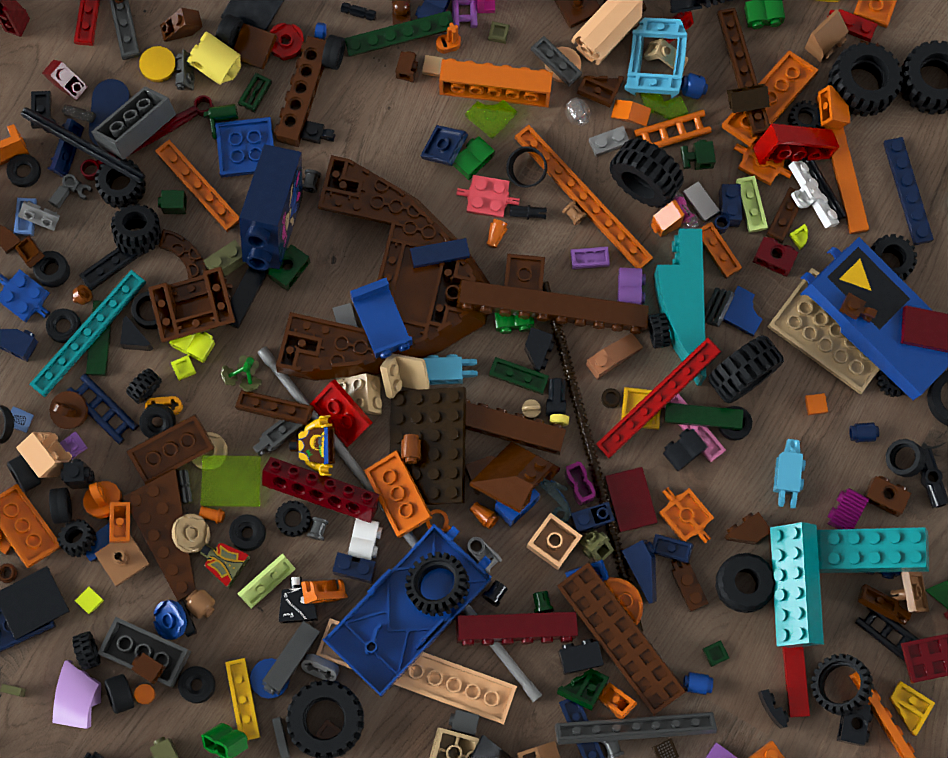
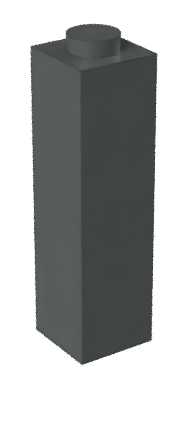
M302 622L262 680L265 691L272 695L274 693L277 695L281 693L319 637L320 631L306 622Z

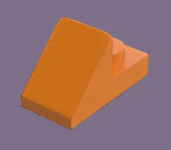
M110 502L109 543H129L130 502Z
M610 682L606 685L598 699L612 710L618 719H624L637 705L636 701Z

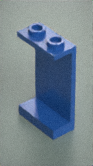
M387 278L350 291L351 299L376 359L379 357L384 359L391 356L395 351L399 350V352L410 348L412 337L408 335L389 290Z

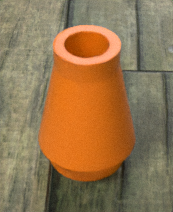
M493 219V222L490 223L486 245L497 248L508 230L506 228L508 224L501 220Z
M475 502L470 508V511L484 528L491 529L499 520L495 511L478 502Z

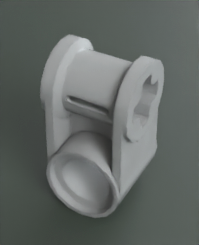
M473 537L468 541L467 552L477 563L485 555L489 559L493 558L492 562L485 569L487 574L490 573V569L503 561L480 537ZM471 543H480L481 550L473 551L470 547Z

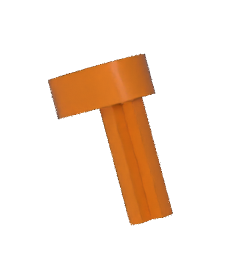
M450 23L449 27H447V34L437 38L436 49L443 54L460 48L461 37L458 34V25ZM442 41L447 44V47L443 46Z

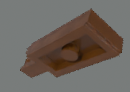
M867 584L861 587L857 601L860 604L904 625L911 619L912 613L903 609L899 605V601Z

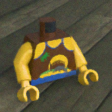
M330 415L320 416L319 419L312 421L305 426L304 431L299 432V440H290L289 443L290 451H299V459L304 460L308 467L319 472L322 476H331L332 474H329V467H333L332 464H335L334 427H331L332 424L328 423Z

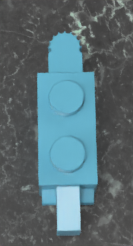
M450 354L446 357L429 355L427 358H423L426 363L430 385L463 384V378L478 376V372L474 370L462 371V366L477 365V359H462V357H458L456 354Z
M788 439L784 452L776 458L773 492L779 493V507H783L785 504V494H790V508L795 509L797 494L800 490H803L804 479H801V473L805 470L806 461L803 460V454L800 453L799 440Z

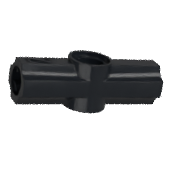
M923 449L925 464L920 471L921 483L926 488L932 509L948 505V497L942 482L943 474L937 467L932 449ZM929 474L935 477V482H931L928 479Z

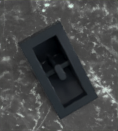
M125 316L123 318L120 342L123 349L144 351L154 349L131 320Z

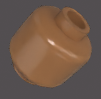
M204 589L194 590L185 600L187 602V610L197 619L204 616L208 618L215 611L213 608L215 599Z

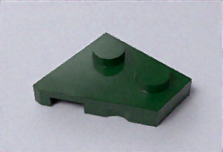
M591 668L584 672L582 676L572 679L568 685L560 686L557 694L592 711L607 685L609 677Z

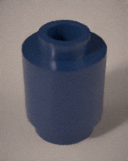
M874 422L855 423L854 426L849 428L850 440L856 443L874 442L876 437H879V427L875 426Z

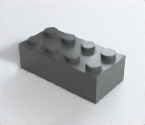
M143 87L91 132L100 149L124 160L169 122L176 113L168 97L148 87Z
M115 617L98 652L99 655L130 669L133 667L132 662L135 657L144 652L166 667L157 681L172 688L175 687L191 654L190 650Z

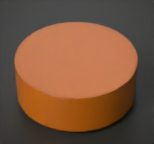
M148 684L139 685L134 692L136 701L144 705L150 704L156 695L154 688Z

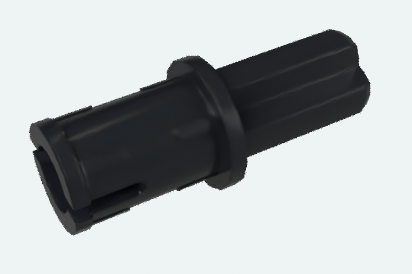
M511 205L509 208V215L511 217H525L527 220L529 218L546 219V214H539V212L547 213V207Z

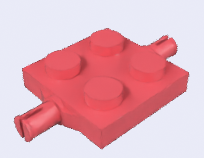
M473 175L469 190L457 188L456 196H464L468 199V213L504 218V212L508 204L519 206L520 198L509 197L510 181Z

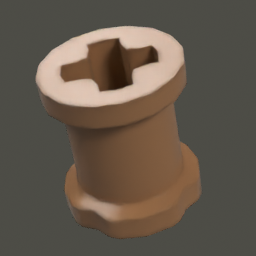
M575 201L570 202L562 211L573 220L574 225H578L587 216L586 212H582L578 208Z

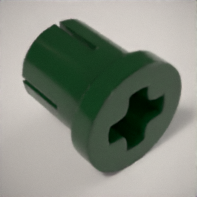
M540 591L533 594L534 613H551L554 611L550 603L548 591Z

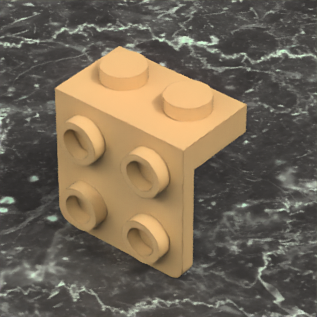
M365 373L336 380L364 413L375 416L382 414L380 377Z

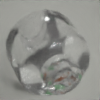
M574 98L566 104L565 114L572 125H579L581 127L589 122L588 119L591 117L592 112L585 100Z

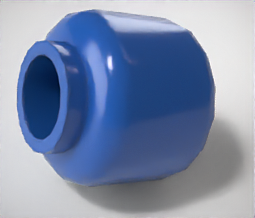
M689 73L682 77L680 90L685 97L699 99L702 95L706 94L708 84H706L703 76Z

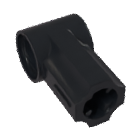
M561 378L549 379L546 416L566 414V380Z

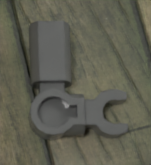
M67 174L62 179L63 185L57 188L48 202L59 209L69 196V191L77 192L81 199L86 200L87 197L82 193L84 190L92 192V188L86 184L82 185V182L77 180L74 175Z

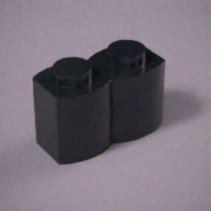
M687 428L679 435L680 439L676 443L671 441L664 447L666 450L663 453L677 471L682 470L709 447L695 429L689 430Z

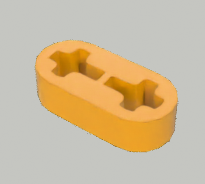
M176 396L156 397L147 400L145 409L153 403L167 406L172 405V402L175 401L178 406L172 411L177 415L182 411L183 405Z

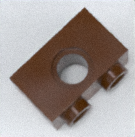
M875 476L871 479L864 497L869 499L868 503L898 517L903 514L912 493L908 492L907 488L902 485L890 483L889 479L883 476ZM885 490L891 493V499L885 498Z

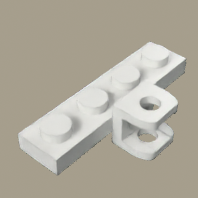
M793 161L789 164L790 170L801 186V189L791 194L799 208H808L812 205L825 228L838 225L840 222L837 219L836 212L829 206L827 197L818 187V182L812 178L807 164L803 161Z

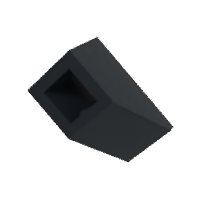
M531 327L524 350L534 370L540 372L541 369L545 370L549 360L546 358L547 352H552L555 342L552 341V334Z

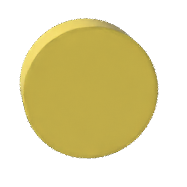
M552 414L550 415V424L555 423L567 426L569 424V416Z

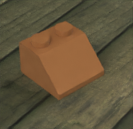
M836 9L811 33L805 49L820 63L825 58L828 60L834 54V49L837 46L839 48L842 47L847 41L846 36L849 31L839 10Z

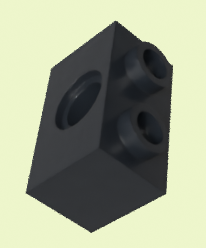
M864 704V709H858V713H850V716L842 714L837 741L857 746H864L865 742H868L870 731L867 730L868 722L871 723L873 718L871 705ZM853 718L858 719L860 722L858 729L852 726Z

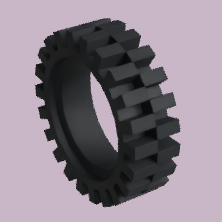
M436 552V556L428 553L427 559L424 556L420 557L422 562L418 563L415 561L413 563L415 568L412 569L410 567L408 570L410 576L406 575V581L408 582L405 583L406 593L419 611L421 610L426 615L429 613L430 616H435L436 613L439 616H444V611L450 614L452 613L451 608L454 607L457 610L459 608L457 604L459 602L461 604L464 603L463 596L467 597L468 591L466 589H470V584L468 583L470 581L469 576L455 556L451 555L450 557L445 552L443 555L440 552ZM438 568L451 571L455 578L454 586L447 596L438 600H430L422 595L421 582L427 573Z

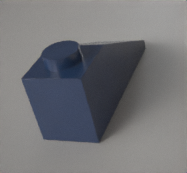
M0 329V349L28 362L38 341L34 338L35 334L28 330L22 332L18 329Z
M641 540L622 552L648 603L652 604L657 602L655 549L651 542Z

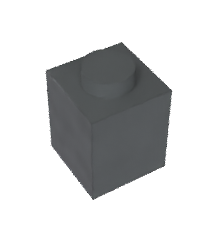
M456 710L455 714L451 713L448 725L452 726V731L475 736L480 715Z

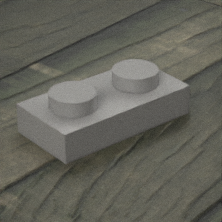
M624 126L589 138V143L595 157L621 148L629 138Z

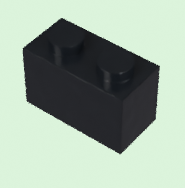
M593 639L581 641L582 645L574 646L573 643L562 645V649L558 653L563 674L566 675L603 666L599 642H593Z

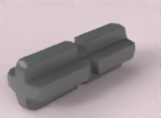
M180 470L177 474L179 486L181 487V500L183 503H190L193 499L191 488L189 487V472L187 470Z

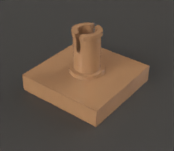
M131 534L129 543H109L94 553L116 587L150 565Z
M901 572L904 588L891 590L890 595L895 596L891 598L897 601L906 600L909 612H930L922 573Z

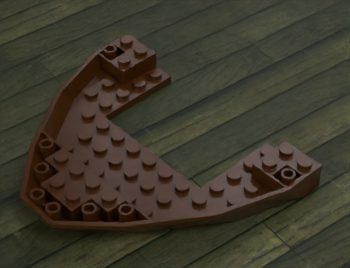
M331 155L318 209L391 225L378 280L387 278L389 290L408 335L412 337V345L409 349L402 352L398 350L393 352V354L422 359L443 351L485 326L488 314H483L479 310L463 311L462 308H457L458 288L462 280L490 284L471 254L470 258L418 268L413 266L410 248L458 239L414 196L350 159ZM290 312L276 369L278 373L313 381L349 378L365 373L375 376L381 374L380 366L386 358L381 359L379 357L376 359L364 328Z

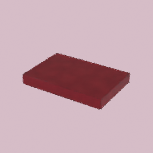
M907 305L904 306L901 344L948 353V314Z
M643 467L604 477L619 533L658 523Z

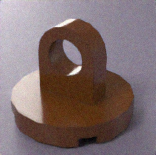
M64 391L56 395L49 409L50 417L54 424L69 430L81 426L87 419L89 411L85 398L73 391Z

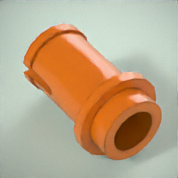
M202 506L199 516L203 519L215 521L218 524L219 522L223 523L225 512L220 508L216 510Z

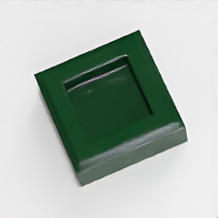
M721 640L702 649L711 667L729 659Z

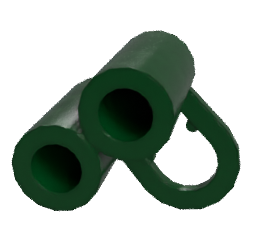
M235 104L210 107L208 111L204 112L203 117L210 119L214 140L217 139L215 122L238 119Z

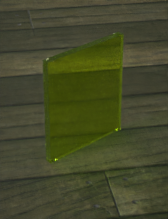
M202 455L201 506L259 507L261 456Z

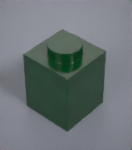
M161 190V197H158V207L161 208L163 214H186L187 196L184 190Z

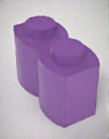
M619 268L618 302L640 305L645 303V292H642V285H645L646 274H642L641 268Z

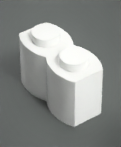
M356 518L348 555L353 556L355 559L363 558L371 561L372 558L377 557L378 546H375L377 538H381L383 527H380V522L372 521L368 523Z

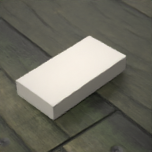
M699 182L683 191L682 194L703 222H706L720 212Z

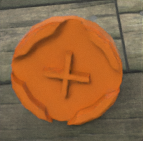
M110 481L95 482L90 484L89 489L85 492L83 506L89 515L98 519L107 518L110 512V502H122V493L118 486Z

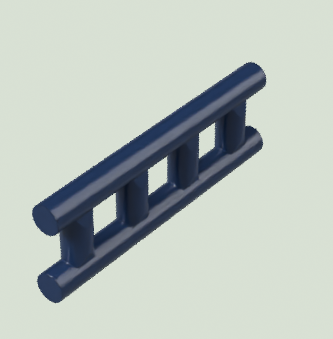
M83 374L80 380L84 383L76 391L72 387L68 388L67 391L83 395L90 388L97 395L89 404L87 403L88 415L120 445L125 440L121 434L128 428L135 431L139 425L90 377ZM102 401L110 408L103 416L94 410ZM115 414L123 421L116 430L108 423Z

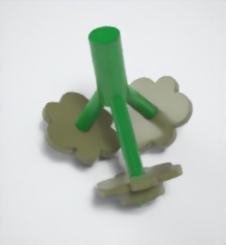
M246 355L240 356L239 363L237 364L238 369L235 371L226 365L222 367L221 376L226 385L235 386V382L238 381L237 374L239 373L242 376H247L240 383V388H243L246 392L254 391L262 384L261 379H257L255 376L251 377V375L255 374V369L259 367V362L254 360L253 355L248 357Z

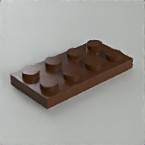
M194 414L128 449L126 452L146 485L213 450L215 447L197 415Z

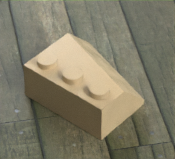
M437 728L429 758H470L479 742V738Z

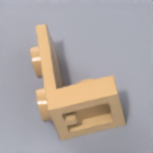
M662 38L649 43L643 58L647 61L660 59L674 70L677 49ZM685 57V65H684V68H685V66H686V64H687L688 57Z

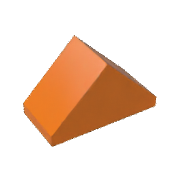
M616 100L611 118L646 127L651 108L633 101Z

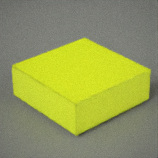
M189 355L171 362L179 381L196 374Z
M89 586L75 600L89 615L104 601Z

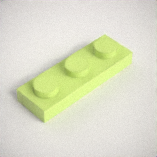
M755 176L738 178L736 184H741V205L748 233L767 230L768 225Z
M281 554L237 594L252 609L296 568Z

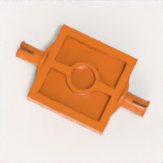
M737 143L733 149L743 154L738 169L750 176H755L756 179L771 186L779 174L789 179L792 175V171L783 167L785 160H782L781 163L766 161V164L759 165L753 146L746 148Z
M669 487L666 488L662 493L668 498L669 503L659 512L662 518L681 541L686 542L691 537L698 535L704 543L708 542L711 538L704 529L714 519L713 515L690 488L676 496Z

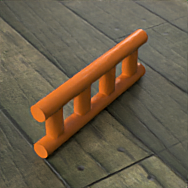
M700 110L634 130L635 137L642 136L643 140L653 144L648 133L659 130L662 140L654 142V144L658 148H663L712 133L710 126H703L701 118L706 115L704 110ZM693 120L697 130L686 132L683 123ZM676 125L679 135L669 138L666 128Z

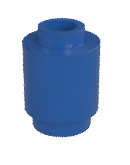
M689 672L688 676H684L683 687L686 688V692L704 695L706 693L711 694L713 677H709L707 674Z

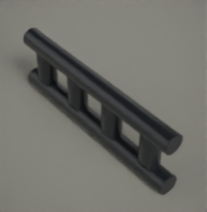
M866 607L871 612L865 620L858 617L855 624L905 662L901 643L919 639L898 622ZM876 617H879L886 623V626L880 633L870 626ZM893 629L903 636L897 645L887 639V636Z

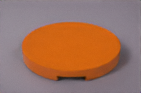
M609 577L604 582L636 625H638L643 614V600L640 592L631 582L623 578Z

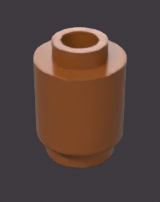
M406 434L401 440V459L405 460L407 464H416L421 459V440H419V435Z

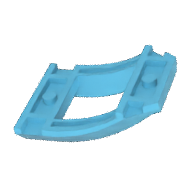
M644 17L640 21V25L632 31V49L625 90L635 96L637 92L668 94L673 98L680 92L686 57L687 32L681 19ZM644 37L678 39L673 75L640 73Z

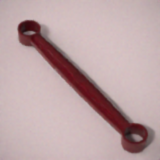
M206 95L198 96L194 101V106L176 114L131 154L174 131L196 116L203 117L204 112L208 111V109L199 110L197 107L201 102H209L210 107H214L211 98ZM88 159L81 164L80 171L85 179L94 181L95 177L98 176L96 172L87 175L85 174V169L90 165L97 166V170H101L100 166L105 163L99 160Z

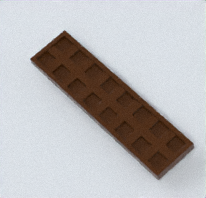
M590 562L557 585L653 715L686 692L685 688Z

